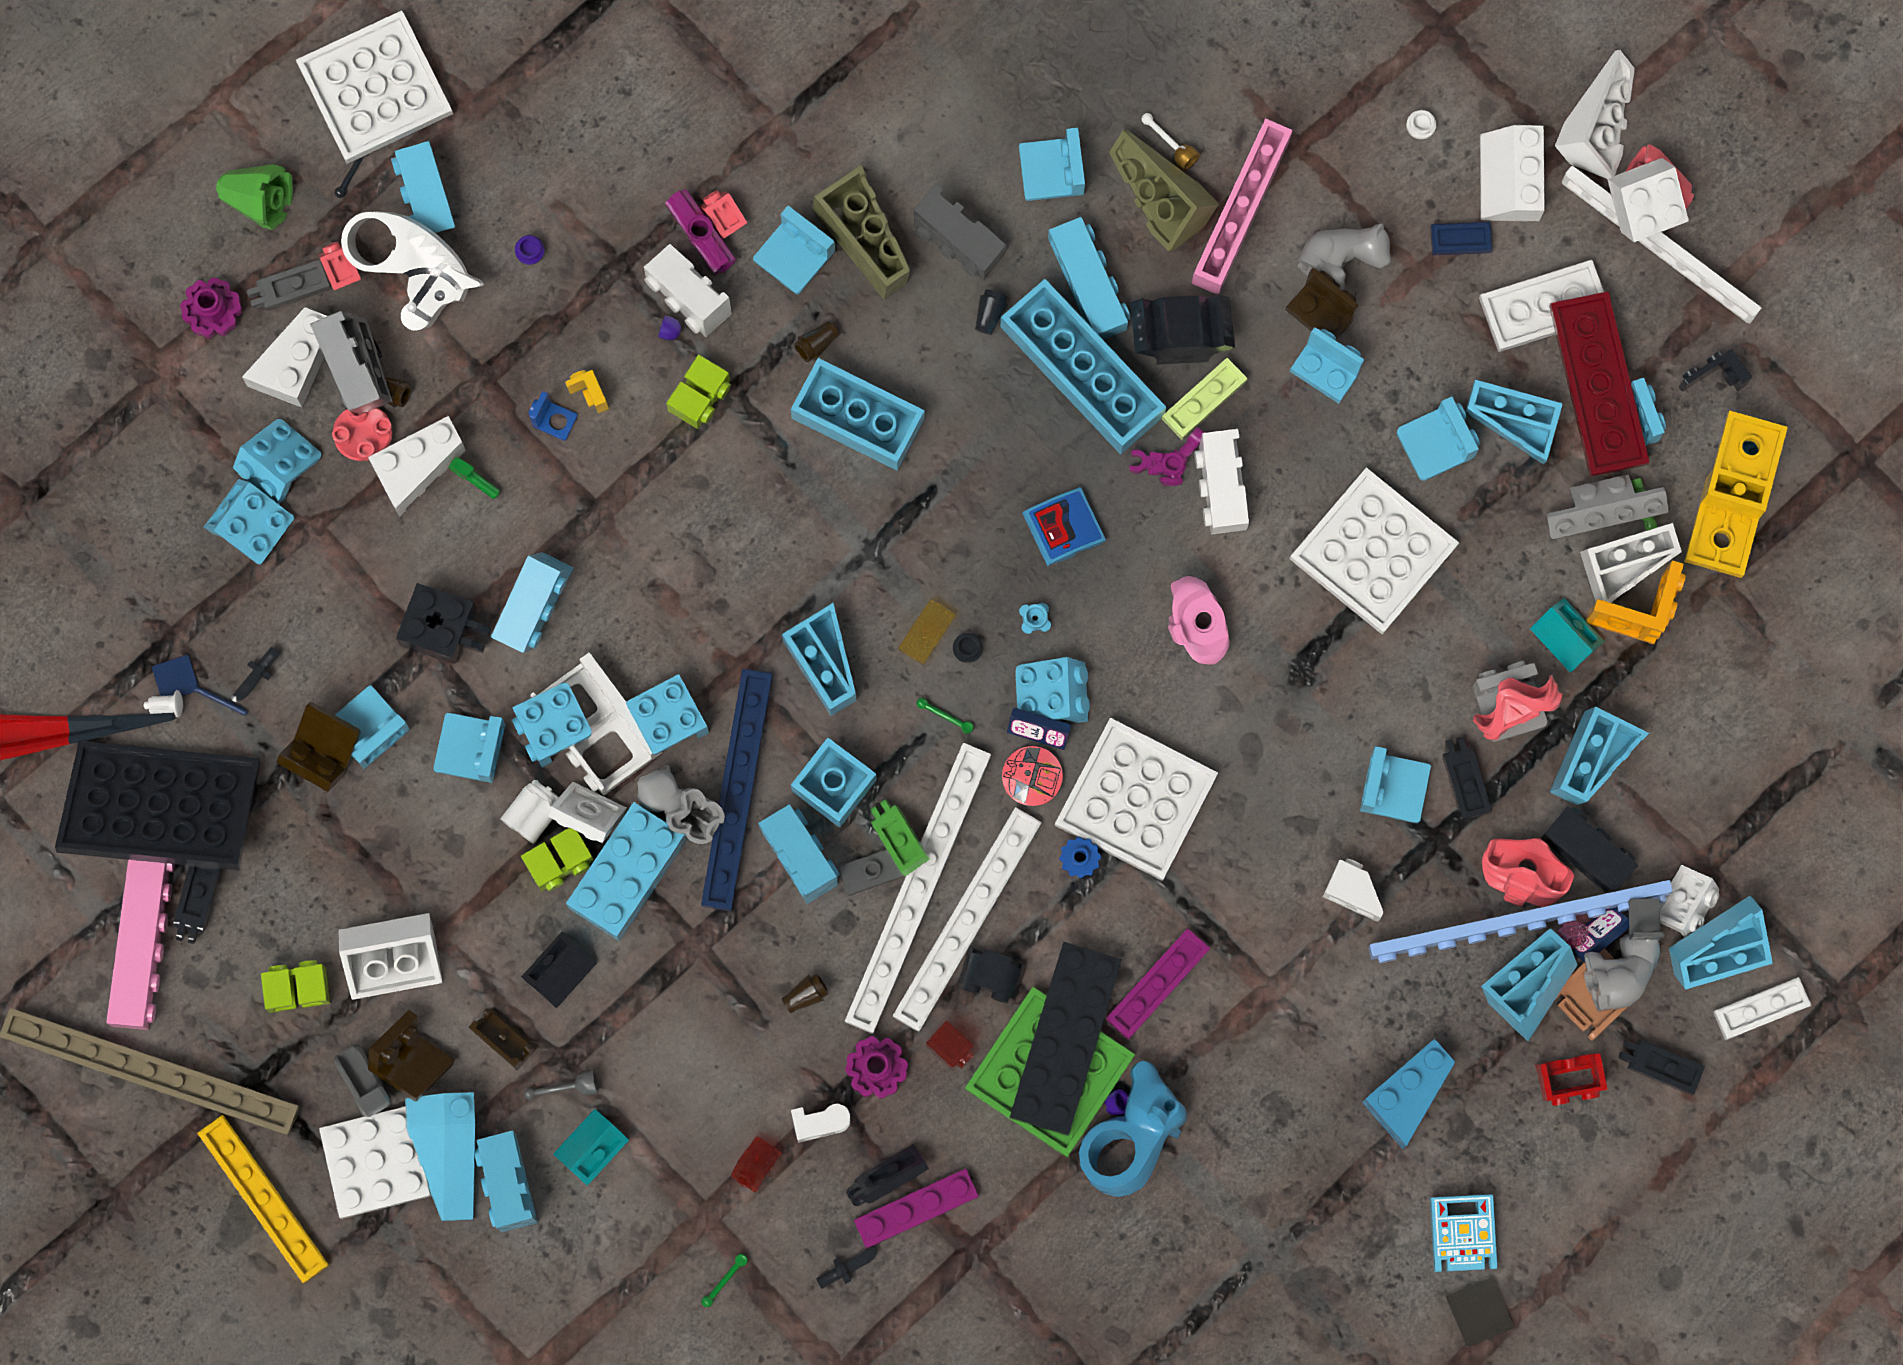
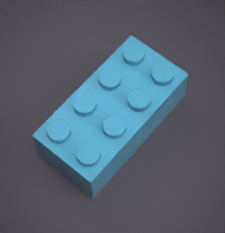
M820 358L815 362L790 409L793 420L896 471L901 466L925 420V410Z
M633 802L566 902L567 907L614 939L620 941L687 841L685 835L670 830L666 822Z

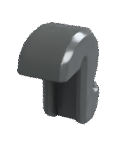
M354 1045L336 1056L334 1064L356 1101L354 1102L365 1117H371L390 1106L392 1099L381 1079L368 1070L369 1058L360 1045Z

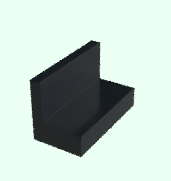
M561 932L521 978L557 1009L597 962L574 940Z

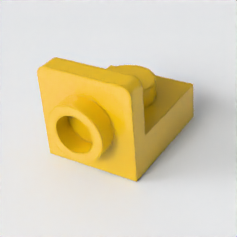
M586 370L578 371L569 377L570 380L565 382L570 394L587 387V389L582 391L589 407L595 405L598 414L609 409L593 370L588 372Z

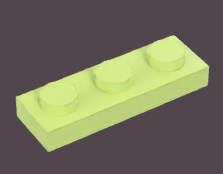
M1226 358L1162 416V420L1183 440L1247 382L1246 376Z

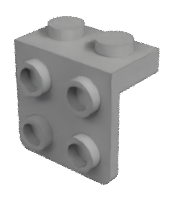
M1525 661L1509 665L1507 667L1508 671L1497 673L1496 670H1490L1479 674V679L1475 681L1472 688L1481 715L1491 714L1495 710L1498 685L1501 681L1512 677L1522 683L1525 682L1527 685L1536 687L1534 679L1538 673L1535 664L1526 665ZM1541 711L1539 716L1526 723H1520L1509 728L1498 740L1490 741L1498 742L1544 728L1547 725L1545 712Z

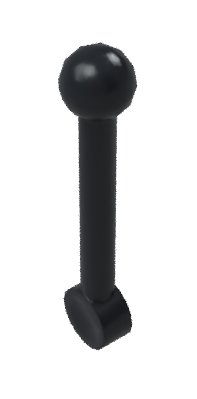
M369 154L354 161L341 186L335 189L336 197L343 198L346 195V187L363 158Z

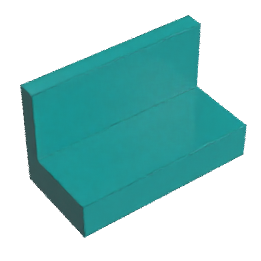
M1565 598L1552 606L1530 628L1570 673L1605 642Z
M594 1109L553 1155L588 1186L629 1139Z

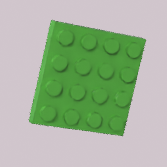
M1032 987L965 1087L966 1091L1008 1119H1010L1011 1110L1047 996ZM1100 1031L1069 1136L1013 1119L1010 1120L1067 1158L1135 1054Z

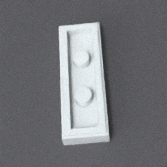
M1798 977L1718 1009L1713 1013L1725 1040L1810 1007L1811 1003Z

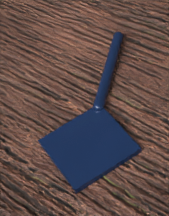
M189 655L152 666L160 696L174 695L176 690L180 691L182 696L197 692L242 715H247V710L198 686Z

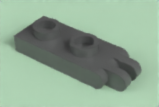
M319 259L260 279L256 282L257 287L247 290V295L249 298L261 296L250 302L253 309L264 306L265 310H271L331 290L322 262Z

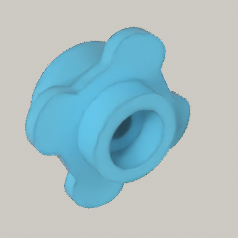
M1041 602L1030 606L1026 604L1021 606L1019 613L1023 617L1021 629L1024 633L1031 634L1032 631L1036 630L1047 632L1050 629L1051 623L1047 618V612L1049 611L1047 604ZM1037 616L1038 620L1034 621L1032 617Z

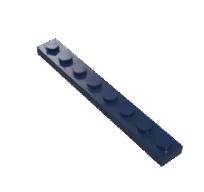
M742 669L719 799V806L722 808L725 817L724 822L719 823L717 830L713 834L701 907L732 912L772 682L771 673Z

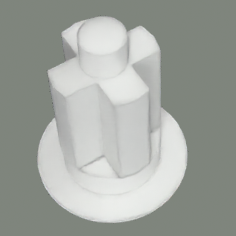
M176 690L174 695L152 696L148 699V702H144V708L149 709L150 714L175 713L176 717H180L183 711L182 695L180 691Z

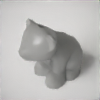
M1382 223L1359 230L1344 228L1318 231L1305 243L1303 251L1297 260L1300 262L1297 267L1306 276H1308L1312 268L1319 272L1323 270L1334 280L1333 284L1340 290H1343L1346 285V274L1343 268L1353 258L1377 268H1382L1391 263L1389 235L1384 230Z
M665 765L661 769H657L638 779V805L649 812L663 811L666 814V823L669 829L676 833L684 834L689 841L697 844L710 842L713 839L711 835L717 830L719 823L724 822L723 810L715 801L705 797L697 788H687L685 790L678 788L669 765Z
M1625 934L1620 939L1621 959H1604L1597 952H1587L1584 954L1587 971H1584V980L1588 992L1592 995L1597 1011L1629 1007L1642 996L1652 977L1653 970L1658 966L1660 957L1659 940H1629V934Z

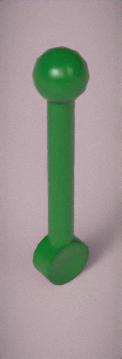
M925 698L917 700L916 705L919 709H927L957 725L964 734H970L973 731L971 722H962L930 705Z
M737 1255L735 1264L712 1292L701 1299L704 1307H711L715 1296L735 1272L747 1264V1257L745 1255Z

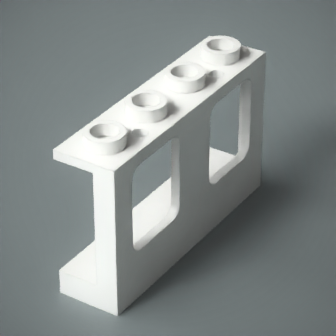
M587 653L579 659L581 664L539 694L561 683H567L570 688L579 684L597 705V711L586 719L592 731L591 736L569 747L570 751L566 753V756L575 768L581 765L587 775L583 778L591 790L595 792L599 789L604 796L662 754V752L657 755L652 754L626 705V701L592 655ZM533 692L530 696L533 698L537 695ZM610 732H616L632 752L633 757L613 774L601 780L584 760L583 752Z

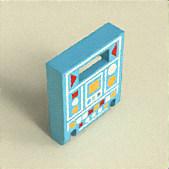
M1493 1194L1429 1197L1434 1272L1442 1271L1441 1260H1446L1447 1272L1484 1270V1257H1489L1490 1269H1497ZM1475 1202L1477 1214L1448 1215L1447 1203Z

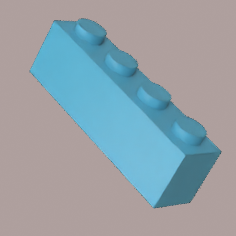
M1082 217L1049 229L1048 240L1085 322L1103 340L1126 331L1127 320L1131 319L1125 303H1119L1116 296L1119 293L1118 286L1113 276L1109 278L1104 269V267H1107V262L1101 250L1096 251L1092 242L1096 239L1090 224L1085 225Z

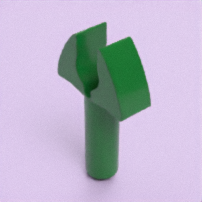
M458 457L452 460L448 468L462 480L466 479L492 499H496L499 496L500 489L473 470L474 467Z

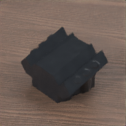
M1219 294L1209 298L1196 295L1162 297L1155 300L1142 298L1130 302L1135 353L1155 357L1157 365L1208 362L1213 354L1235 348L1230 297Z

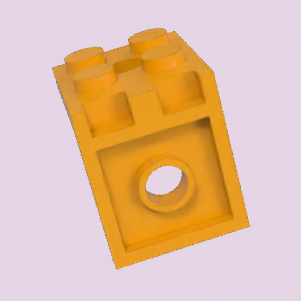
M1672 560L1662 573L1650 615L1597 599L1588 611L1586 622L1599 628L1655 644L1656 639H1659L1661 633H1664L1669 621L1674 618L1678 603L1673 600L1676 598L1678 591L1681 592L1686 574L1681 573L1684 564Z

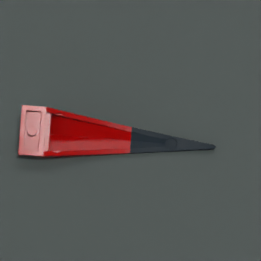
M174 713L117 716H26L0 714V761L78 743L79 741L91 740L168 722L176 718Z

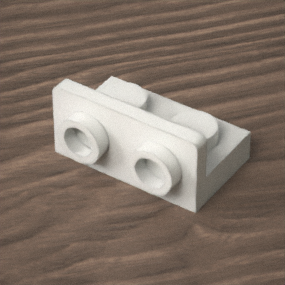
M1681 865L1671 882L1673 892L1670 896L1666 897V902L1660 903V923L1680 932L1685 938L1704 925V917L1709 908H1713L1718 901L1719 888L1712 878Z

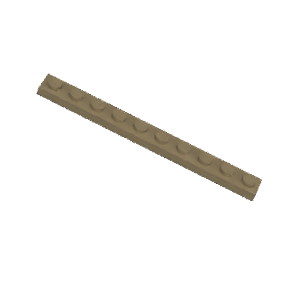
M12 1008L9 1009L0 1032V1038L287 1136H290L300 1108L286 1101Z

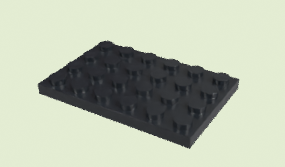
M79 741L56 839V853L239 870L261 765L259 758Z

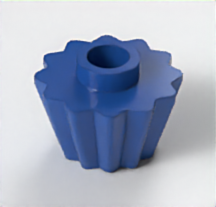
M1077 837L1075 840H1068L1067 845L1061 847L1062 855L1059 857V860L1063 863L1062 869L1068 871L1071 877L1077 875L1082 879L1085 875L1091 876L1093 870L1099 868L1098 860L1101 858V855L1097 852L1098 846L1092 844L1090 839L1083 840L1081 837ZM1082 852L1085 854L1086 859L1080 863L1074 859V855Z

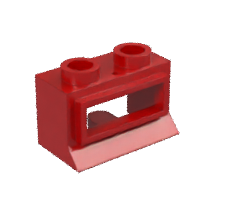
M1591 1053L1535 1064L1543 1101H1551L1552 1106L1570 1103L1569 1097L1581 1095L1582 1100L1600 1097L1599 1091L1608 1090L1600 1053ZM1590 1068L1593 1083L1555 1091L1551 1090L1549 1076Z

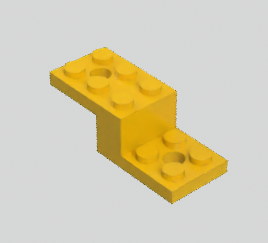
M1729 410L1713 469L1705 480L1684 562L1739 578L1744 576L1758 521L1767 508L1788 427ZM1743 442H1754L1758 447V453L1755 455L1746 454L1742 448ZM1718 533L1726 535L1729 539V545L1725 548L1716 546L1713 540L1714 535Z

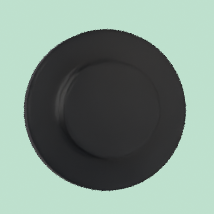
M963 633L954 640L953 654L959 661L972 663L978 660L982 654L983 645L978 636L972 633Z

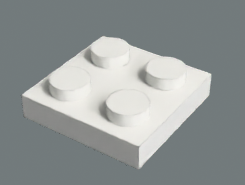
M572 782L552 805L548 817L556 820L558 824L564 827H570L584 834L590 840H597L603 843L623 818L626 807Z

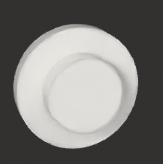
M1415 111L1408 117L1407 130L1416 139H1427L1436 129V120L1428 111Z

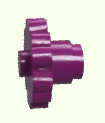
M211 278L206 284L204 281L198 280L193 286L186 289L188 299L180 304L182 319L186 324L191 325L195 335L210 339L215 333L226 336L230 330L236 328L237 321L235 317L242 313L241 299L238 293L231 290V286L227 281Z
M873 1036L859 1041L856 1044L857 1053H850L847 1056L845 1068L846 1074L853 1078L851 1083L853 1090L859 1092L865 1098L873 1093L879 1099H884L888 1095H894L897 1092V1083L904 1082L907 1077L908 1063L905 1059L900 1058L902 1054L901 1047L894 1044L889 1038L883 1039L880 1043Z

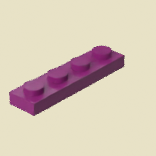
M1187 928L1109 1014L1106 1021L1129 1040L1207 954L1210 948Z
M964 1169L855 1219L854 1223L866 1249L975 1200L979 1196L967 1170Z

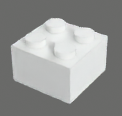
M1663 158L1607 179L1621 233L1633 242L1689 221L1676 168Z

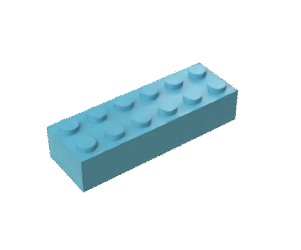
M1046 279L1001 316L1000 327L1120 455L1162 419L1166 406Z

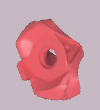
M1552 675L1549 676L1548 682L1540 688L1527 685L1525 682L1522 683L1510 677L1501 681L1498 685L1495 710L1487 715L1475 714L1473 722L1484 733L1485 738L1498 740L1509 728L1520 723H1526L1539 716V712L1556 710L1560 706L1563 694L1559 692L1558 684L1554 681Z
M1496 838L1489 842L1482 857L1483 874L1488 885L1504 892V900L1519 907L1523 906L1525 901L1539 907H1546L1555 903L1569 891L1574 879L1572 870L1552 853L1548 845L1541 838L1525 840ZM1525 860L1531 861L1535 865L1536 871L1519 867L1520 862Z

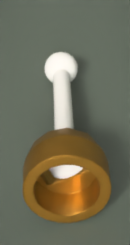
M1150 113L1142 115V122L1150 125L1175 149L1174 160L1183 171L1188 170L1197 162L1200 153L1190 145L1179 146L1153 121V116Z

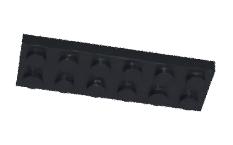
M1063 941L1011 1110L1010 1119L1069 1136L1122 959Z

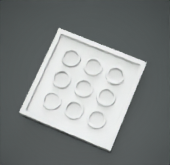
M402 10L296 59L347 164L453 114Z
M1365 468L1290 556V560L1383 635L1454 551L1459 542L1368 468Z
M1110 718L1056 820L1055 826L1076 837H1081L1083 840L1090 839L1091 843L1097 845L1099 849L1163 881L1218 772Z

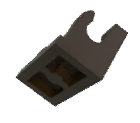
M486 1008L483 1011L482 1017L478 1021H473L468 1027L516 1071L520 1069L537 1049L532 1042L493 1008Z

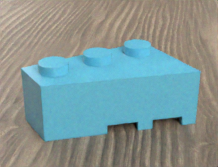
M543 552L529 555L491 638L522 653L530 651L531 648L535 649L542 637L540 631L544 623L550 619L555 608L554 604L563 591L574 567Z
M789 804L758 823L760 830L807 904L838 886L837 876L840 874L831 859L827 861L821 853L824 848L816 835L810 836L804 827L808 823L799 808L794 811Z
M1751 896L1745 898L1669 948L1674 975L1685 990L1773 964L1763 911Z
M1550 928L1481 987L1488 1004L1529 1041L1573 973L1577 962L1571 947Z

